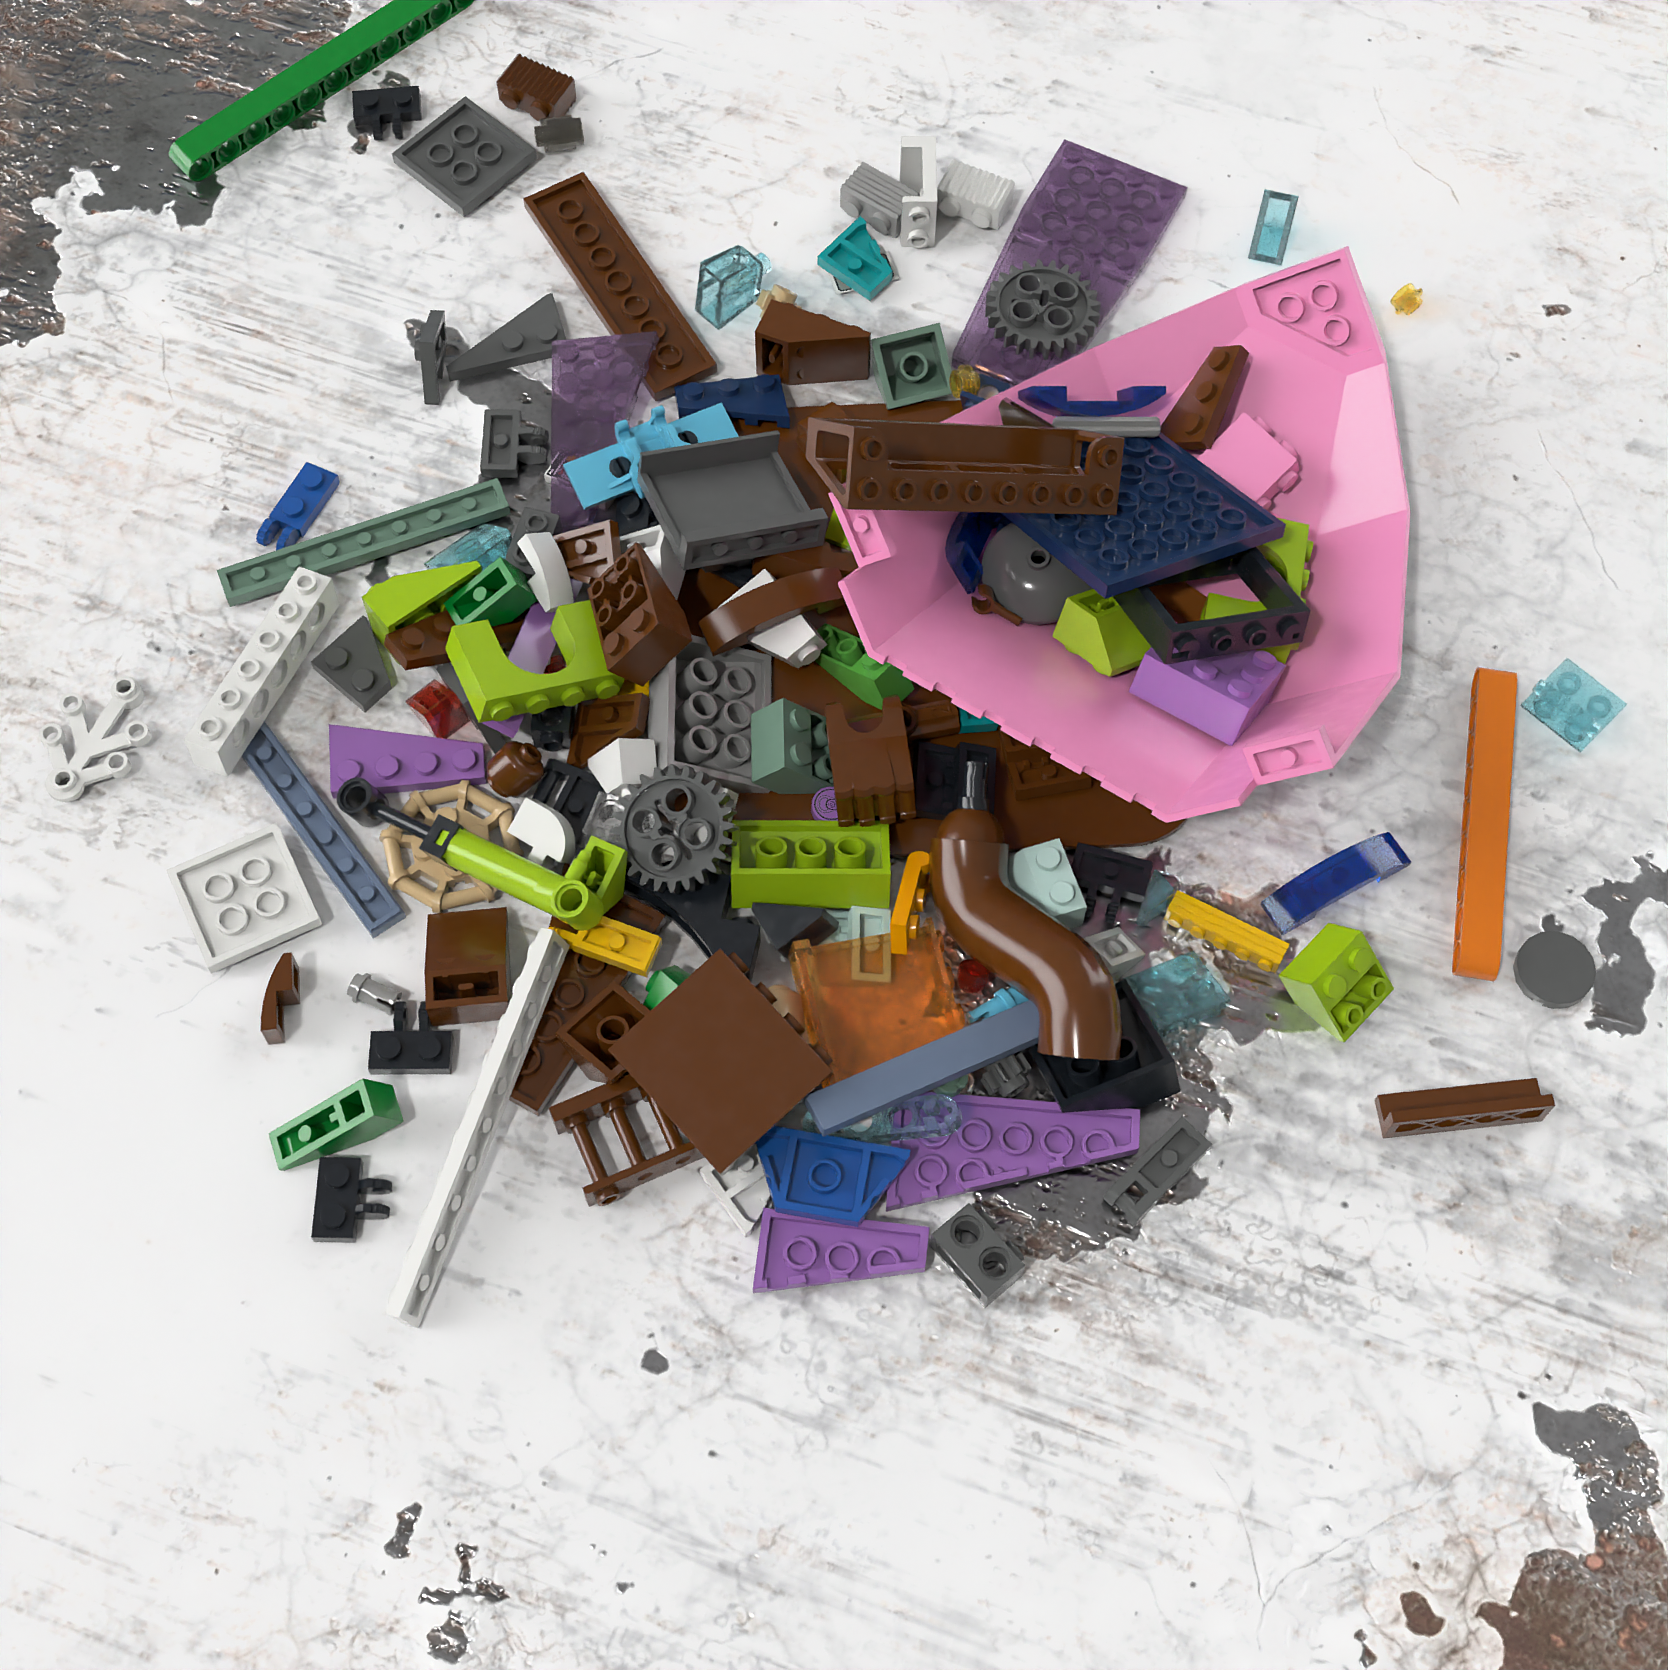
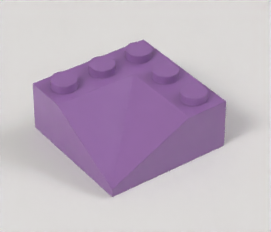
M1151 647L1142 659L1129 692L1220 741L1233 746L1268 704L1286 665L1277 661L1275 656L1269 652L1262 650H1251L1164 664ZM1176 648L1173 649V653H1179Z

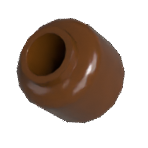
M507 742L487 763V781L490 787L497 794L505 798L525 796L544 775L540 751L530 743Z

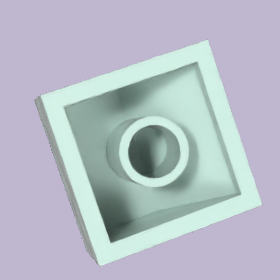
M1059 838L1024 848L1008 859V879L1010 886L1016 892L1068 928L1072 929L1082 926L1087 906Z

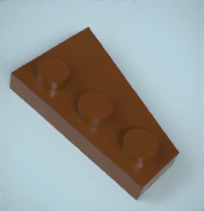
M1242 345L1214 347L1160 426V432L1184 450L1211 449L1249 352Z

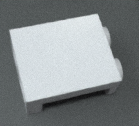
M901 136L899 182L919 192L920 196H904L902 198L900 245L902 247L914 248L934 247L937 215L936 136Z

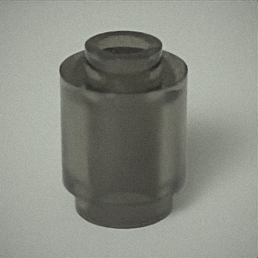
M572 115L541 118L539 119L540 126H534L536 146L543 147L544 153L575 150L576 146L584 145L580 117L572 118Z

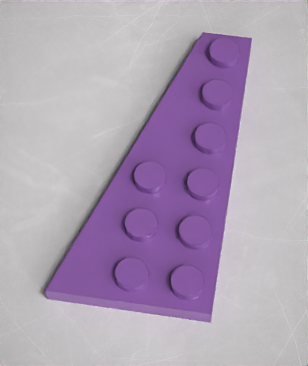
M935 1092L920 1094L894 1106L891 1146L911 1151L909 1162L887 1189L886 1212L1137 1154L1139 1150L1140 1109L1125 1108L1062 1113L1057 1102L962 1094L946 1098L937 1095Z

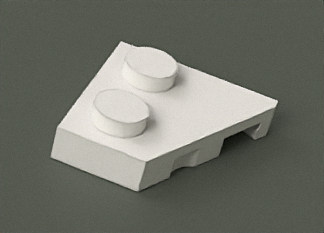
M756 1144L743 1154L723 1176L710 1163L700 1169V1175L745 1238L753 1231L763 1212V1208L766 1207L771 1198Z

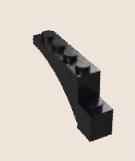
M577 847L575 858L585 848ZM672 860L666 861L665 863H662V865L665 867L672 862ZM632 864L626 866L624 892L651 905L672 920L693 940L707 959L719 949L727 956L734 952L749 968V971L744 975L752 982L761 943L760 925H756L751 920L742 917H734L731 920L726 919L732 896L731 875H727L723 871L720 875L709 871L707 875L710 884H701L696 879L694 892L687 891L683 884H681L679 894L670 893L668 885L665 891L660 893L654 891V882L647 888L640 885L641 876L637 878L629 877L627 873Z

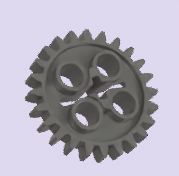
M1037 259L1035 267H1031L1026 260L1023 261L1021 270L1014 265H1010L1009 275L1000 272L998 281H992L990 291L987 292L985 317H988L987 327L995 328V339L1004 337L1003 347L1007 348L1015 344L1017 355L1024 349L1029 350L1030 359H1033L1037 352L1042 353L1044 360H1048L1050 352H1054L1059 359L1062 358L1064 349L1074 354L1077 344L1085 347L1088 337L1093 338L1095 327H1098L1101 302L1096 301L1097 290H1090L1091 281L1084 280L1080 282V271L1069 274L1068 264L1064 265L1061 269H1057L1055 260H1052L1048 267L1043 266L1041 259Z
M670 764L666 775L662 769L655 767L653 780L641 774L639 775L642 784L640 788L630 784L627 786L632 795L630 800L618 798L619 803L625 809L624 812L612 813L615 819L621 821V826L610 829V833L621 836V840L614 845L628 851L627 865L632 864L627 875L632 878L641 876L640 885L648 888L654 882V891L663 893L668 885L670 893L679 894L681 884H683L687 891L694 892L696 879L701 884L708 885L710 883L707 872L711 871L718 875L722 873L717 865L719 859L731 861V857L724 850L726 846H737V842L728 838L729 832L739 830V826L728 822V818L734 816L737 811L731 807H724L731 796L725 792L717 794L721 784L715 780L707 784L709 778L707 773L700 771L695 776L694 768L690 766H685L682 773H680L679 767ZM686 793L688 803L683 810L677 812L675 800L680 794ZM660 799L666 816L660 812L656 804ZM653 814L655 824L649 832L644 833L642 829L643 820L646 816ZM668 819L680 824L675 828V831L681 840L669 835L673 832V826ZM705 826L707 837L702 844L696 845L694 842L695 831L699 827ZM682 842L686 845V847L690 849L692 853V858L689 860L687 859V854ZM672 847L674 858L669 865L664 867L661 862V855L666 848Z

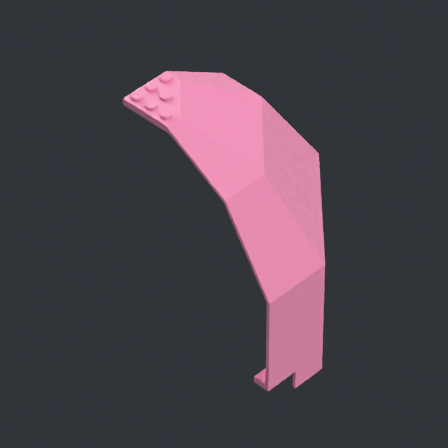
M1349 246L1246 282L1095 346L939 422L1003 425L998 406L1002 399L1007 397L1050 424L1058 416L1158 417L1161 426L1214 347L1242 345L1249 352L1215 440L1245 412L1252 419L1256 416L1261 418L1272 430L1269 434L1278 443L1282 440L1286 441L1297 452L1298 456L1296 459L1299 471L1296 474L1298 478L1290 488L1284 492L1279 490L1270 499L1272 503L1267 511L1277 518L1310 525L1308 540L1313 541V549L1309 562L1304 564V569L1310 570L1307 587L1304 592L1301 591L1300 598L1306 599V606L1311 611L1303 641L1300 642L1297 651H1290L1284 664L1286 667L1268 704L1233 746L1220 741L1130 693L1129 689L1139 666L1111 677L1097 672L1092 664L1081 656L1066 650L1064 644L1052 637L1057 622L1042 625L1020 622L1016 626L992 612L988 614L976 613L972 607L971 596L981 601L986 600V598H983L978 593V586L983 584L981 565L985 549L995 536L998 524L1004 517L999 512L845 509L832 492L828 493L859 566L839 581L838 585L868 656L881 664L888 662L904 671L902 674L904 677L929 691L936 689L952 698L951 703L979 719L984 716L1001 725V731L1028 746L1035 744L1051 753V759L1078 774L1085 772L1102 782L1101 787L1130 803L1135 800L1153 810L1151 815L1166 823L1238 807L1244 803L1256 786L1334 768L1400 679L1411 513L1385 348ZM1206 449L1186 451L1197 459ZM845 482V483H843L842 485H843V487L846 489V482ZM1238 574L1185 581L1206 597L1210 592L1247 601H1259Z

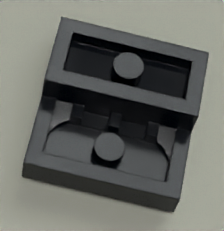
M918 741L914 746L913 754L916 817L944 820L947 814L957 809L958 797H962L965 761L989 763L986 799H990L989 812L994 815L996 748L961 741L955 748Z

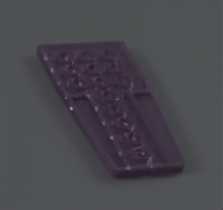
M1064 139L1019 213L953 351L952 366L974 377H977L978 374H984L1008 383L1013 387L1084 352L1147 265L1186 197L1188 187ZM1037 259H1041L1043 266L1046 267L1049 266L1052 260H1055L1057 269H1061L1064 265L1068 264L1069 274L1080 271V282L1084 280L1091 281L1090 290H1097L1096 301L1101 302L1098 327H1095L1093 338L1088 337L1085 347L1077 344L1074 354L1064 349L1063 356L1060 359L1054 352L1049 353L1048 360H1044L1041 352H1037L1035 357L1030 359L1029 350L1024 349L1017 355L1015 344L1005 348L1003 347L1004 337L994 338L995 328L987 327L988 317H985L987 292L990 291L991 282L998 281L1000 272L1009 275L1010 265H1014L1021 270L1025 260L1031 267L1036 266Z

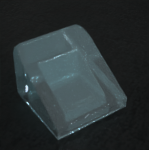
M1157 870L1153 872L1136 921L1139 926H1144L1166 910L1174 895L1175 889Z

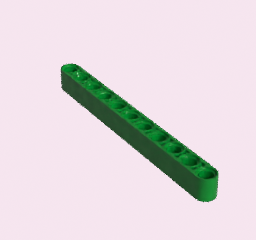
M474 0L391 1L178 138L169 149V158L192 181L198 182L206 179L468 8Z

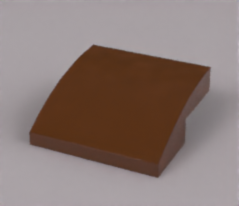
M1001 725L998 726L1002 752L1016 801L1091 788L1090 775L1085 772L1078 774L1051 759V753L1035 744L1028 746L1001 731Z

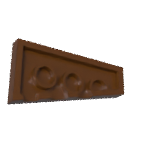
M529 608L512 622L492 626L495 636L505 652H510ZM445 610L386 634L384 646L405 671L449 663L451 661L445 648L451 628L456 624L449 612Z

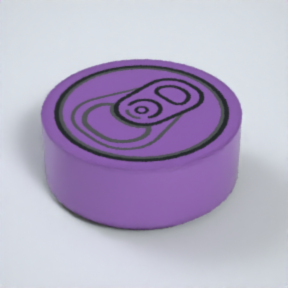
M824 787L814 795L811 813L815 820L838 821L834 787Z

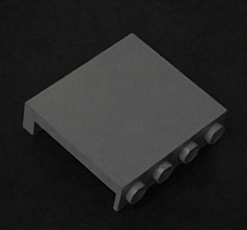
M778 430L640 452L637 481L683 571L823 546L828 516L823 508L810 510L777 452L780 438Z

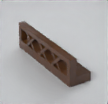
M1537 1078L1377 1095L1374 1100L1383 1139L1541 1122L1555 1107L1553 1094L1541 1095Z

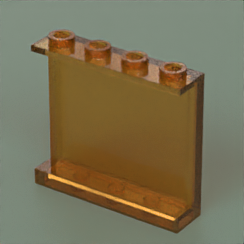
M932 917L925 919L922 927L919 928L918 938L911 939L907 955L891 953L890 933L812 947L809 939L793 941L788 959L796 991L802 999L809 1043L812 1046L818 1043L833 1060L828 1066L833 1071V1075L822 1082V1089L963 1029L962 1027L965 1025L964 1011L960 1003H955L952 992L955 986L954 975L950 966L945 967L942 956L944 952L943 935L939 929L935 930Z

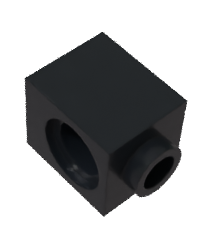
M576 705L552 707L540 713L532 714L530 730L536 748L550 752L570 748L576 717ZM551 720L561 721L559 724L554 726L546 725V723Z

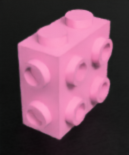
M1245 412L1213 442L1211 449H1206L1197 458L1266 510L1272 503L1270 499L1279 490L1282 492L1286 491L1298 478L1296 474L1299 471L1296 459L1298 454L1293 447L1284 440L1278 443L1269 435L1272 430L1261 418L1256 416L1252 419Z

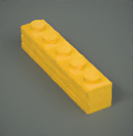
M1179 890L1176 891L1164 917V920L1168 921L1171 926L1183 928L1189 931L1192 936L1210 941L1216 948L1226 949L1234 953L1239 959L1249 960L1267 972L1276 973L1290 945Z

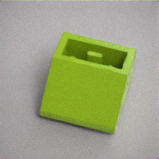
M1094 589L1067 597L1052 637L1064 644L1066 650L1081 656L1092 664L1097 672L1109 677L1139 666L1145 653L1151 648L1113 596L1105 599Z
M1328 923L1278 975L1294 1003L1337 1040L1344 1043L1394 990L1363 932Z

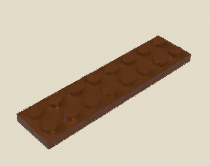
M584 172L523 198L525 209L655 402L673 394L674 387L678 385L698 382L717 373L716 362Z

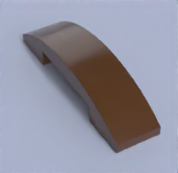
M838 567L805 571L757 587L720 606L698 622L712 656L748 643L747 636L813 609H816L819 615L846 604L838 585L843 576Z

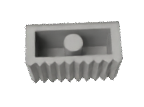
M862 162L840 188V207L851 217L861 216L877 232L891 235L892 238H896L901 232L902 198L904 196H920V193L869 164Z

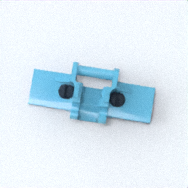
M722 402L668 424L665 419V409L663 405L651 409L650 420L629 429L626 419L616 422L615 436L618 443L563 464V467L583 509L587 510L632 491L633 493L637 492L641 499L645 498L637 481L640 452L739 436Z

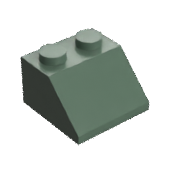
M940 323L871 339L870 361L875 381L887 410L957 393Z

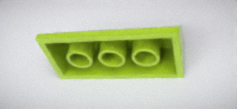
M732 820L733 824L739 826V830L732 832V840L737 842V846L732 847L731 859L732 908H752L753 902L814 908H851L852 906L889 908L891 881L889 824H880V821H875L873 826L860 827L859 821H854L855 825L839 827L838 821Z

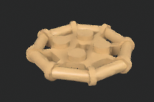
M461 780L459 784L419 793L414 790L409 794V800L400 810V812L413 818L420 812L424 818L423 823L429 826L433 825L438 814L459 823L469 832L490 842L489 832L500 826L504 844L503 848L524 857V851L520 849L518 838L507 832L514 820L513 814L515 809L509 802L503 803L472 786L469 780ZM458 800L456 808L442 807L435 813H432L428 808L431 805ZM468 802L486 810L491 815L484 820L467 811ZM391 824L387 829L381 831L379 840L384 846L389 871L388 884L393 890H400L432 908L433 913H442L446 909L481 901L490 903L495 899L494 895L498 889L459 870L456 872L434 861L420 850L419 847L423 842L422 839L414 835H404V830ZM400 847L412 849L415 864L407 869H404ZM423 876L437 884V890L434 892L414 880ZM465 881V884L473 883L475 886L448 893V888L455 887L454 883Z

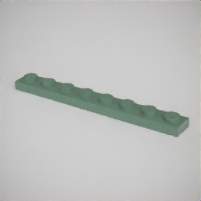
M498 478L218 569L217 573L228 604L232 607L283 590L298 567L326 576L511 514L510 507Z

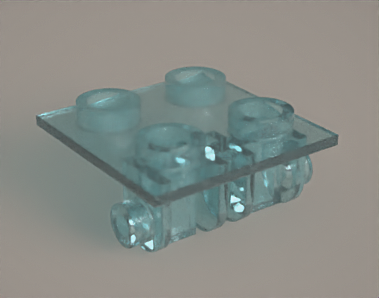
M1566 658L1545 680L1541 679L1532 689L1533 693L1520 706L1581 753L1626 707L1627 703L1570 659Z
M1194 951L1123 978V980H1127L1161 1038L1178 1030V1024L1182 1029L1188 1028V1019L1193 1025L1199 1023V1020L1220 1015L1221 1010L1226 1008V1004L1231 1002L1230 997Z

